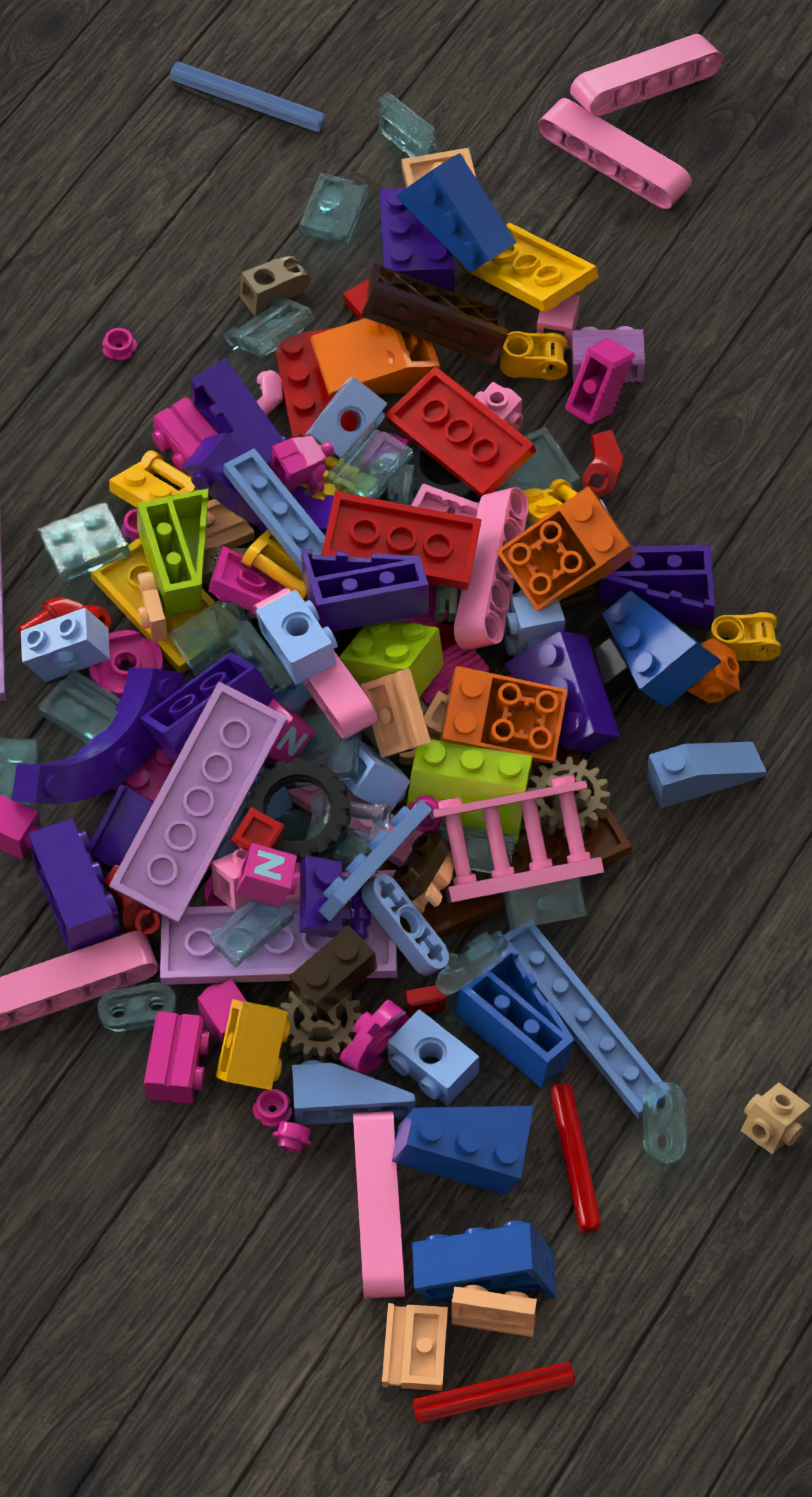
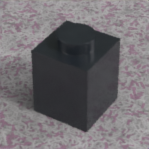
M609 638L592 651L608 701L611 702L636 681L616 641Z

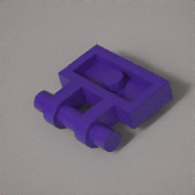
M305 856L300 862V933L334 938L342 931V926L349 925L363 940L367 939V927L371 924V912L363 902L361 895L362 887L351 898V909L342 908L329 921L318 911L328 900L323 893L338 876L343 881L348 877L342 876V862Z

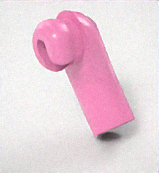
M273 370L263 371L257 376V383L261 384L262 397L256 402L266 416L284 398L281 377Z

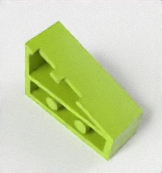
M209 488L137 503V530L150 572L152 571L165 617L201 610Z

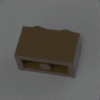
M348 925L289 976L292 992L320 1019L377 969L376 955L371 947Z

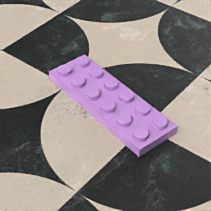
M218 682L113 877L109 888L179 924L288 717Z
M347 902L343 908L351 909V902ZM300 903L282 904L281 907L270 904L249 905L238 911L233 910L230 906L187 907L179 924L162 916L161 984L224 983L230 979L234 983L290 981L289 976L333 938L300 933ZM371 913V924L367 927V939L364 941L375 952L377 969L367 978H397V945Z

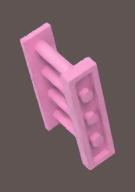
M572 775L552 779L553 787L466 804H462L461 797L438 801L439 809L432 810L430 816L431 819L445 817L456 878H453L454 886L445 888L447 903L603 873L601 857L591 859L590 853L585 852L574 797L575 791L587 788L586 780L575 782V777ZM554 795L559 796L570 855L566 856L568 864L553 866L552 859H547L536 799ZM520 802L532 863H529L530 871L515 874L514 866H509L498 806ZM483 810L494 870L491 871L492 878L477 881L476 874L471 873L460 817L461 813Z

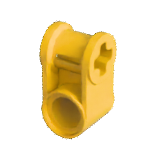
M520 331L508 333L501 350L500 369L505 375L512 378L561 379L568 372L567 363L564 361V352L568 349V341L565 336L557 333L540 334ZM552 343L555 345L554 349H551ZM549 365H553L552 370L549 369Z
M771 613L722 615L712 623L709 640L713 638L736 651L737 661H769L778 657L782 652L781 644L776 640L774 630L777 627V619Z

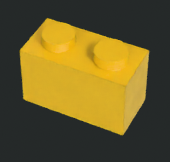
M232 999L216 1077L230 1083L272 1090L273 1081L276 1082L282 1068L281 1058H278L281 1043L287 1040L290 1031V1020L287 1019L288 1012L276 1007Z

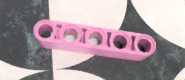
M693 34L584 72L572 83L570 94L591 115L595 117L602 116L713 76L722 66L723 55L702 35Z
M567 98L560 99L538 122V128L547 140L662 209L671 208L692 185V179L683 167L600 117L591 115L585 108Z
M519 487L485 494L481 497L476 518L482 519L469 588L468 590H461L454 623L455 640L459 647L465 651L498 644L504 636L507 621L506 613L509 611L515 578L496 551L525 531L529 506L525 493Z
M285 588L253 606L255 614L256 610L290 593V589ZM334 651L336 665L303 681L302 684L338 735L345 740L378 722V717L370 700Z
M142 931L129 932L0 977V1031L150 979L159 971V965L147 935L143 934Z
M393 1111L353 1113L364 1299L405 1297L397 1163L392 1162L395 1147Z

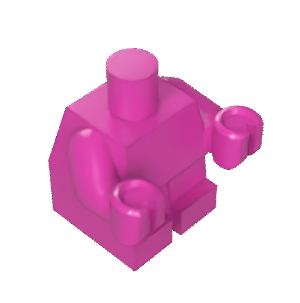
M313 436L290 438L272 446L270 467L289 492L296 490V487L306 483L310 493L315 495L325 489L322 479L326 471V458L335 454L334 448L329 441L318 445Z

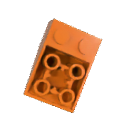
M367 318L313 335L310 339L329 396H335L346 380L353 376L375 394L408 393L435 366L438 369L440 368L432 342Z
M589 486L496 551L537 612L605 578L637 555Z
M456 666L450 678L439 741L532 756V762L554 763L568 689Z

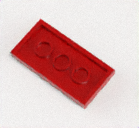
M334 328L273 337V346L279 376L282 380L283 397L291 438L305 437L307 431L334 397L328 394L310 340L311 336ZM344 412L340 419L342 428L348 432H352L356 428L357 419L352 413ZM364 434L360 439L362 442H364L362 448H366V438Z
M436 366L385 414L389 424L480 497L495 492L537 452L530 440Z
M335 491L321 555L336 556V551L348 552V557L372 558V553L420 556L428 583L468 590L482 519Z

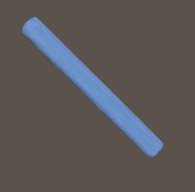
M175 62L171 69L172 81L315 132H320L325 124V114L182 62Z

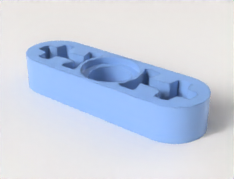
M379 874L363 885L361 895L364 904L417 972L430 976L448 964L449 953L445 944L391 876ZM400 916L409 923L411 933L406 932L402 928Z

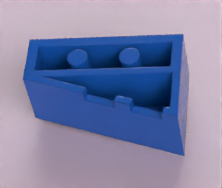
M460 153L434 168L396 195L470 273L517 243Z
M631 591L626 593L603 613L639 689L664 707L670 705L722 662L721 659Z
M512 944L460 988L454 1015L542 1088L568 1065L574 1038L551 1002H546L536 987L537 981L532 973H527L518 959L519 953Z
M534 1106L413 1108L398 1126L392 1162L506 1195L522 1176Z
M511 1221L505 1223L503 1227L488 1230L478 1227L470 1228L464 1234L453 1236L435 1234L428 1236L424 1241L412 1243L414 1289L427 1303L452 1302L454 1287L464 1288L467 1285H478L493 1293L543 1291L544 1298H557L554 1252L530 1222Z

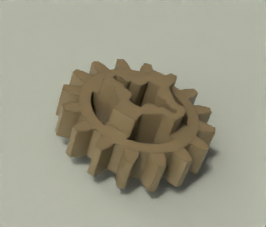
M567 757L566 764L560 765L559 761L555 758L551 769L540 765L538 767V776L530 777L527 792L553 787L551 780L574 775L575 782L586 780L589 789L586 788L574 792L582 836L584 835L586 825L596 829L598 827V818L605 819L607 805H609L610 793L607 792V779H599L600 769L596 767L588 771L587 761L584 759L578 766L573 765L572 757ZM559 796L544 797L545 802L543 798L536 799L541 826L546 823L549 824V834L551 835L557 829H562L564 838H567Z
M291 990L288 993L290 1003H281L280 1009L288 1012L287 1019L290 1020L288 1038L282 1043H290V1053L292 1055L303 1051L304 1062L309 1061L313 1055L318 1056V1060L325 1063L327 1055H332L336 1061H339L340 1050L345 1049L352 1043V1040L357 1035L353 1031V1027L363 1015L360 1013V1001H351L352 992H350L318 1019ZM343 1013L347 1018V1024L345 1028H343L341 1024V1015ZM297 1015H299L301 1019L299 1030H297L295 1027V1019Z

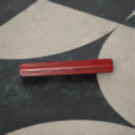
M568 1083L556 1084L551 1087V1099L579 1231L581 1233L596 1232L600 1230L601 1220L572 1086Z
M563 1362L416 1398L413 1400V1412L417 1422H428L570 1387L575 1383V1375L571 1364Z

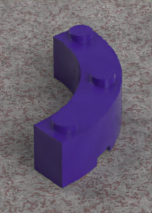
M226 432L205 437L182 467L183 470L191 477V482L195 487L200 490L209 488L208 494L264 533L268 528L223 473L225 463L246 453V451ZM302 486L296 487V490L290 493L325 536L334 496L327 495L322 500L311 497L312 494Z
M129 668L125 688L115 710L119 712L105 731H100L88 744L78 750L77 754L69 758L43 764L17 763L12 801L41 804L72 803L97 796L120 784L132 775L158 746L140 717L182 688L185 674L156 668Z

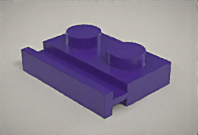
M120 784L90 842L92 849L90 855L112 868L115 865L120 866L154 801Z

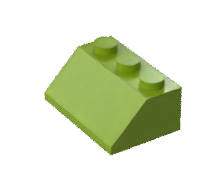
M430 739L431 743L416 748L411 771L407 808L411 802L417 801V798L421 795H430L434 797L435 801L461 797L462 804L527 792L532 775V756ZM521 803L498 806L504 841L506 843L518 844L523 822ZM483 810L460 814L464 836L488 839ZM442 817L443 824L435 831L448 833L445 817Z

